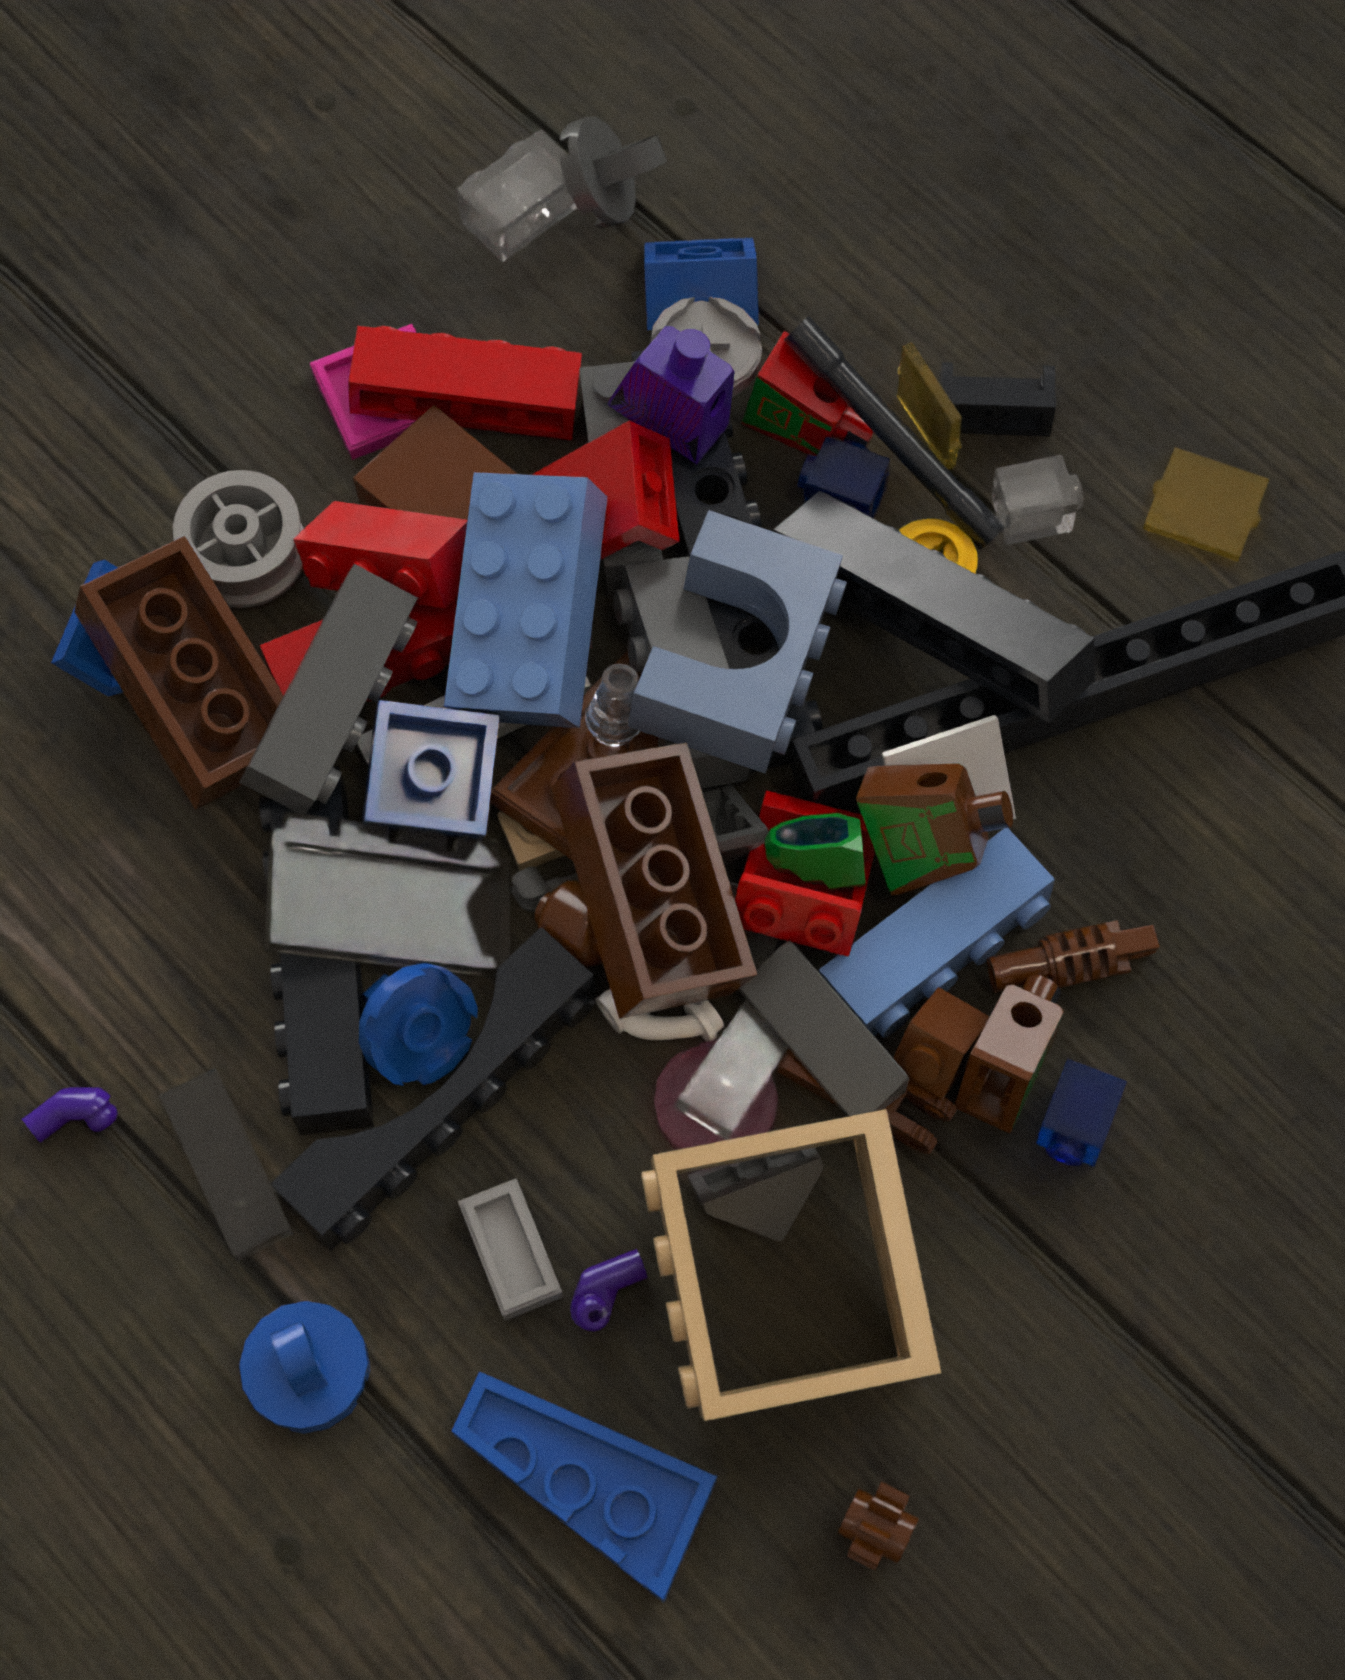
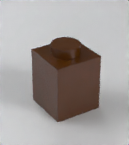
M938 987L909 1022L893 1059L906 1072L909 1080L943 1099L966 1069L970 1054L990 1016Z

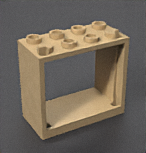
M887 1109L652 1156V1170L642 1172L641 1178L648 1213L661 1212L665 1235L655 1237L653 1240L660 1276L673 1275L678 1300L666 1302L673 1341L686 1340L690 1365L678 1367L685 1405L688 1409L699 1407L700 1416L706 1421L941 1373ZM853 1140L898 1357L719 1392L677 1174Z

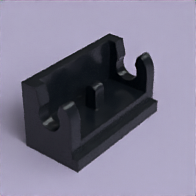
M941 363L938 433L1050 437L1056 410L1055 366L1043 365V375H1040V379L953 376V363Z

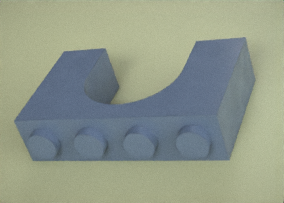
M708 510L690 554L683 589L753 614L773 633L779 647V652L758 666L745 669H724L653 646L633 695L627 727L677 744L687 742L689 748L766 774L773 752L785 755L796 724L795 719L787 717L791 704L802 707L814 674L804 670L807 660L811 658L819 661L830 631L829 626L821 624L825 612L836 616L847 584L846 581L837 579L843 555Z

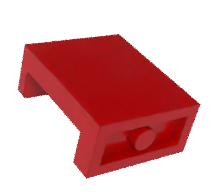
M629 420L532 474L588 477L608 497L600 560L636 541H641L660 550H664L679 542L670 438Z
M766 790L759 818L769 831L782 822L809 815L840 813L860 819L866 886L832 891L825 883H806L797 875L780 873L767 860L764 843L749 852L746 866L737 888L735 903L743 929L849 957L875 855V850L862 815Z

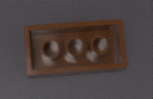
M183 536L81 585L74 613L195 810L242 786L243 784L239 783L284 695L187 538Z
M687 742L574 762L552 786V790L619 1019L728 996L757 976Z

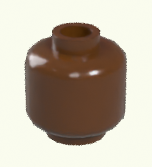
M579 880L563 882L553 892L546 893L540 899L535 910V923L538 925V929L542 927L583 966L586 968L596 967L602 963V958Z

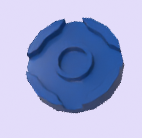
M428 963L403 967L391 976L382 975L361 994L366 1006L359 1021L360 1048L366 1062L393 1084L403 1086L402 1082L407 1083L416 1080L422 1085L434 1083L452 1071L468 1052L472 1039L466 1035L471 1024V1015L477 1018L478 1006L471 988L446 968Z
M310 1301L283 1305L262 1318L245 1340L239 1364L242 1388L257 1413L278 1427L288 1428L293 1432L303 1434L329 1429L349 1416L357 1405L356 1401L364 1390L365 1381H368L371 1370L367 1345L352 1320L331 1305Z

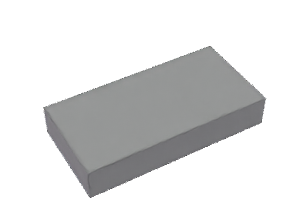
M517 1178L458 1201L504 1321L563 1298L561 1288Z

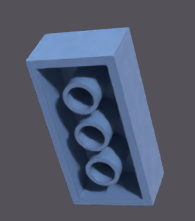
M474 472L444 707L447 709L500 715L499 723L580 728L608 499L588 477Z

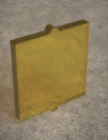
M910 342L902 346L900 366L897 367L899 374L897 397L935 456L949 470L955 467L957 451L962 447L959 440L962 417L914 344Z
M1175 447L1162 480H1157L1154 483L1153 493L1156 496L1143 529L1239 561L1251 528H1256L1259 525L1261 516L1257 511L1269 479Z

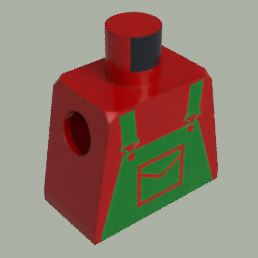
M784 331L757 375L741 424L815 458L824 457L834 438L863 453L871 441L874 432L824 379L818 377L784 341L789 333Z

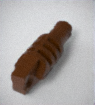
M1115 920L1043 936V939L1038 940L1037 947L987 957L986 967L989 982L994 993L1003 991L1006 985L1023 987L1027 978L1031 975L1046 977L1057 984L1059 988L1130 973L1129 961L1153 955L1159 949V943L1153 925L1120 930L1119 922Z

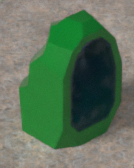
M840 813L802 816L778 824L770 829L765 837L766 858L773 865L774 869L780 873L797 875L800 879L812 885L826 884L832 891L866 886L860 819Z

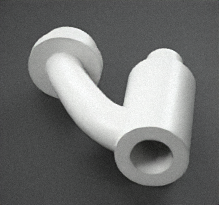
M611 989L595 998L600 1011L618 1033L625 1031L641 1039L672 1040L701 1035L708 1043H711L717 1039L716 1033L724 1028L721 1017L708 1000L684 1005V1010L687 1014L685 1016L663 1017L645 1013L619 1019Z

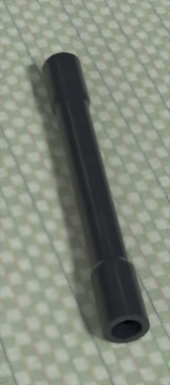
M810 316L804 319L784 339L806 365L838 393L943 506L946 515L971 538L979 550L989 544L1004 529L1005 526L973 491L964 487L848 363L843 352Z

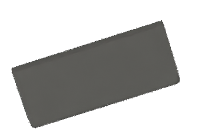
M790 940L780 946L756 970L757 976L739 988L741 994L847 1117L883 1110L906 1092L909 1082L906 1072Z

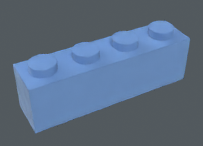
M1004 828L987 841L979 866L968 872L930 884L854 942L849 957L838 954L819 969V974L873 1036L879 1033L883 1038H886L906 1023L911 1016L908 1010L925 997L929 999L938 987L948 991L958 979L956 973L972 960L976 965H981L986 962L987 957L994 956L1003 946L1005 941L1002 937L1018 925L1025 930L1037 923L1051 907L1048 902L1055 879L1010 829Z

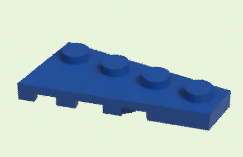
M479 1371L451 1430L453 1435L647 1591L665 1603L715 1487L717 1476Z

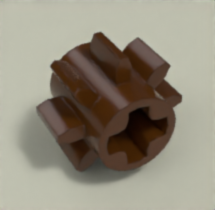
M884 1482L880 1483L875 1496L859 1488L838 1531L839 1535L853 1541L847 1557L875 1571L882 1557L898 1564L919 1518L904 1511L910 1495Z

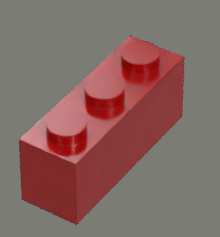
M334 501L295 536L293 540L303 564L304 573L311 587L338 591L353 564H356L417 597L415 604L445 609L458 596L468 520Z

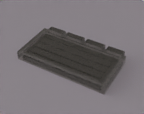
M285 812L281 829H274L269 837L264 951L402 968L428 963L444 967L453 974L496 978L497 968L510 957V859L499 858L498 841L493 839L455 835L452 842V850L449 852L447 851L446 833L397 827L394 835V844H389L387 825L339 819L336 825L335 836H329L328 817Z

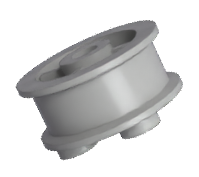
M246 470L219 473L197 484L180 503L173 522V539L177 540L183 536L187 538L229 607L247 608L268 603L290 589L303 571V564L293 540L304 529L300 522L298 507L290 492L275 479L259 472Z

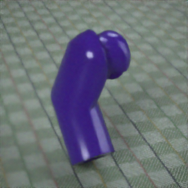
M69 1087L58 1091L22 1118V1121L39 1143H41L70 1120L83 1119L92 1131L100 1132L117 1119L118 1110L109 1101L111 1095L100 1087Z
M637 1249L591 1266L583 1271L570 1304L571 1316L576 1325L587 1331L601 1330L610 1320L618 1290L648 1278Z

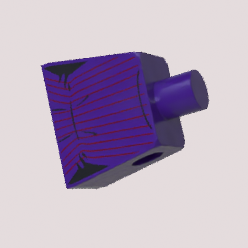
M665 326L632 365L607 405L632 422L670 438V447L697 465L729 425L735 371L729 363L709 351L710 341L703 332L696 329H685L680 332L673 326Z

